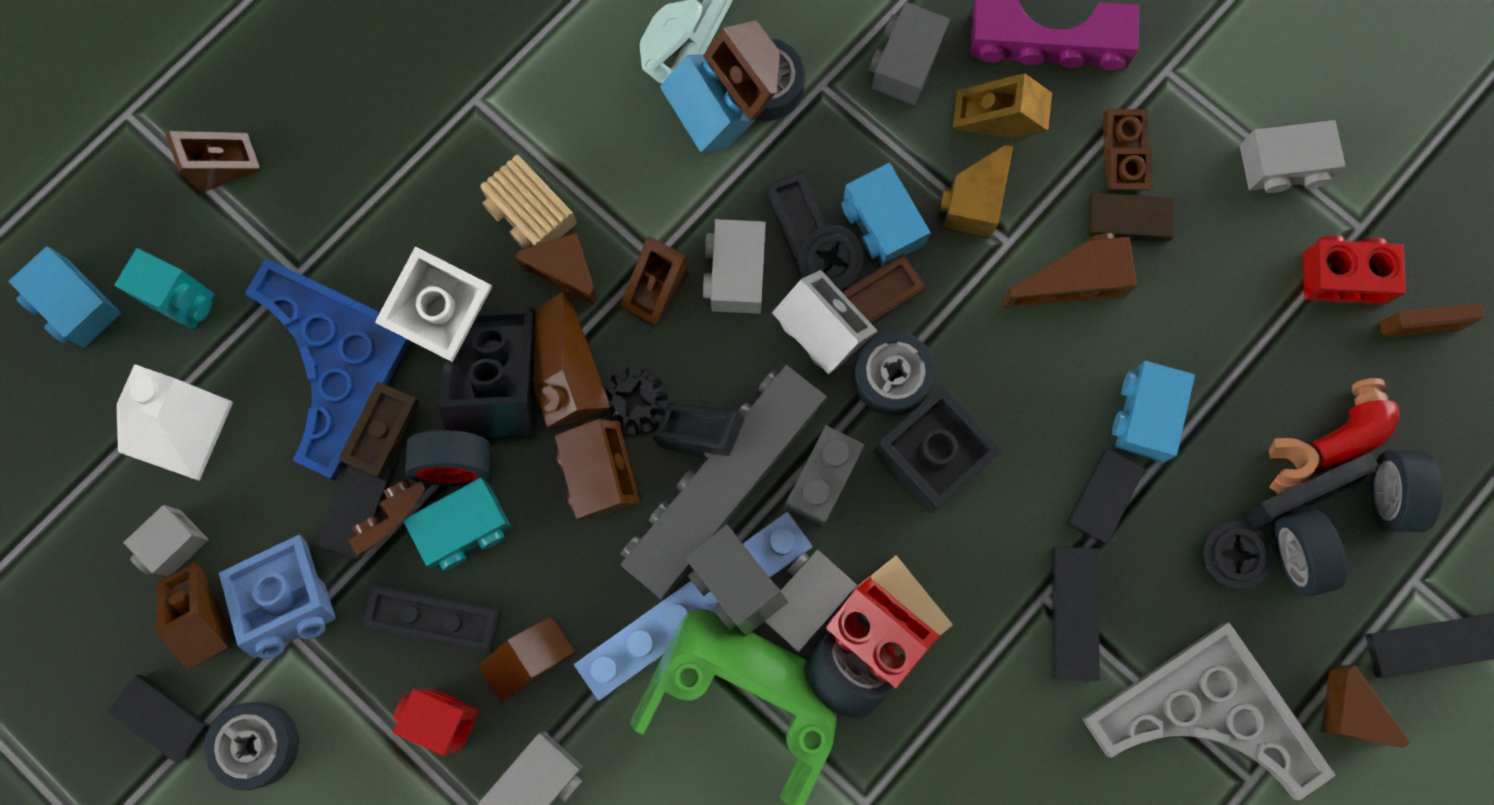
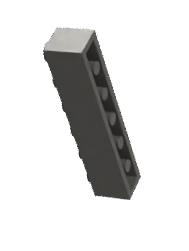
M788 365L779 374L774 370L771 371L758 388L762 394L752 406L746 402L738 410L745 420L730 456L704 453L708 458L698 471L692 467L683 476L676 486L681 492L672 503L669 504L663 501L649 518L653 525L643 537L636 534L622 550L621 555L625 559L620 566L662 601L691 568L685 557L728 523L824 406L827 396Z

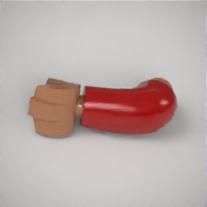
M1369 378L1354 383L1352 385V393L1357 396L1354 399L1355 406L1348 411L1349 419L1335 431L1309 444L1292 438L1274 439L1269 448L1270 459H1289L1297 469H1283L1269 488L1276 491L1277 495L1307 482L1314 471L1321 472L1345 464L1383 446L1394 435L1400 419L1398 404L1389 401L1388 395L1383 393L1386 390L1385 381L1379 378Z

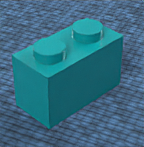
M136 248L114 286L149 308L193 330L198 322L205 319L210 312L211 300L215 295L183 270Z
M483 478L475 480L403 520L426 566L433 569L441 567L442 571L450 570L466 561L467 558L464 554L478 546L485 550L500 543L505 539L503 533L512 528L490 484Z

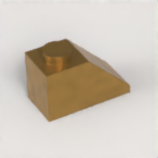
M1025 73L957 90L953 128L957 131L1009 138L1048 131L1052 92Z
M1005 145L957 174L951 189L944 187L938 211L945 213L944 228L986 237L992 236L999 222L1013 151L1012 146Z

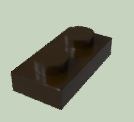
M377 382L338 460L382 479L420 401Z

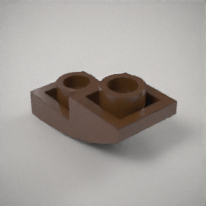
M1148 109L1105 110L1103 112V138L1108 190H1151L1152 148H1147Z
M405 479L384 490L387 499L378 504L386 519L379 522L377 516L374 515L352 527L355 536L347 539L355 555H359L375 545L401 523L425 490L421 481L411 486L408 479Z

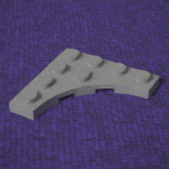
M1229 622L1222 623L1081 718L1105 755L1110 758L1130 747L1154 739L1169 736H1192L1222 743L1252 758L1268 770L1295 800H1302L1336 776Z

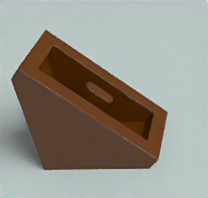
M169 131L166 135L178 172L201 193L254 174L260 169L248 133Z
M577 233L519 250L515 258L523 271L565 292H569V294L593 306L596 304L598 297Z
M649 236L645 241L620 306L656 326L689 275L687 256Z
M551 616L508 639L483 661L478 668L500 702L504 703L576 652Z
M1336 665L1329 670L1321 732L1382 746L1404 748L1410 744L1408 738L1356 665Z

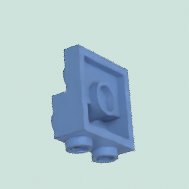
M300 534L219 572L237 646L253 658L269 659L276 657L284 651L285 643L298 637L302 639L315 638L325 631V624L336 619L326 585L317 576L308 543Z

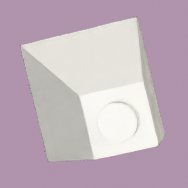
M415 247L375 323L453 362L492 285Z
M134 364L117 402L118 452L200 481L233 402L173 377Z

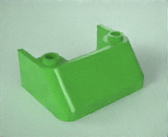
M695 609L688 612L681 619L630 720V724L636 732L644 735L665 692L681 700H694L701 697L707 691L714 675H717L795 715L787 731L786 741L790 752L797 758V761L779 798L787 805H805L832 749L838 713L825 706L814 694L807 681L805 669L807 660L753 632L746 636L737 625L729 630L719 616L712 611Z

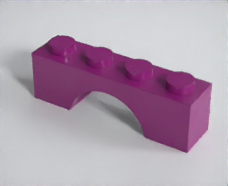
M975 0L970 13L968 57L980 58L984 62L993 63L1001 60H1016L1025 65H1037L1042 62L1060 63L1061 66L1066 68L1091 65L1100 66L1104 70L1114 71L1128 68L1139 50V5L1098 2L1093 14L1085 22L1076 27L1063 30L1047 28L1033 21L1025 13L1019 0Z

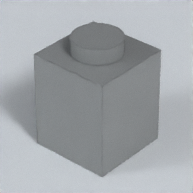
M162 505L123 543L133 553L130 557L132 563L147 575L170 576L209 539L181 510Z

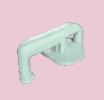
M686 0L670 3L662 7L652 18L640 40L642 69L662 84L687 55L705 54L733 0H703L702 4L697 0ZM682 46L671 68H669L663 62Z

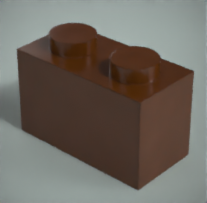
M597 419L555 435L558 447L556 457L560 467L564 470L568 486L567 500L575 513L576 519L600 518L641 503L618 421Z

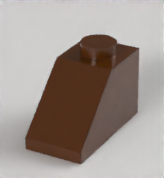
M757 20L722 28L703 57L708 61L715 74L750 121L755 120L777 92L780 51Z
M197 562L157 582L156 635L187 669L203 661L215 658L221 651L228 648L227 620L201 566Z

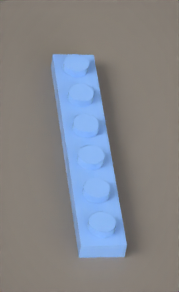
M788 512L743 543L769 578L798 559L803 552L806 553L813 547ZM690 581L580 659L574 666L597 700L601 701L664 655L681 619L688 612L695 609H706L716 613L714 608L720 603L711 591L703 596L693 582Z

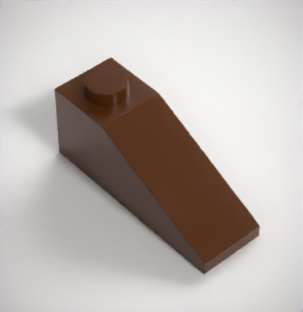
M1112 233L1091 237L1089 241L1011 288L1002 300L1003 308L1126 297L1137 286L1130 237L1115 238V235Z
M561 292L534 310L533 388L547 427L582 424L610 408L569 292Z

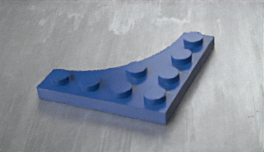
M265 258L245 295L270 310L287 327L300 348L299 351L305 365L307 378L311 382V408H308L305 431L293 461L336 481L345 465L344 462L338 459L376 383L389 384L411 341L375 323L380 312Z

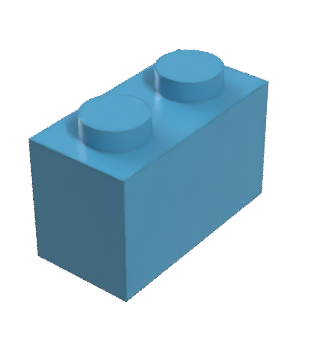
M704 54L687 55L661 84L660 88L701 153L727 150L755 120L750 121L715 74L708 61L704 59Z
M890 163L846 184L843 196L844 201L841 202V206L851 224L857 223L864 236L861 237V241L871 259L877 257L883 267L900 255L904 254L906 256L926 245L931 232Z
M48 246L8 281L20 293L16 300L33 315L41 314L48 321L44 328L62 344L69 340L85 348L122 314L66 257Z
M1144 361L1133 371H1128L1121 392L1122 395L1127 396L1124 410L1117 413L1112 428V435L1117 436L1114 449L1163 463L1176 457L1195 374L1149 361Z

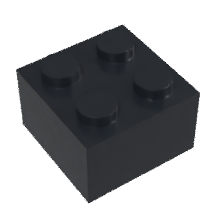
M941 386L878 442L873 452L926 510L932 514L995 458L1002 449L951 394Z

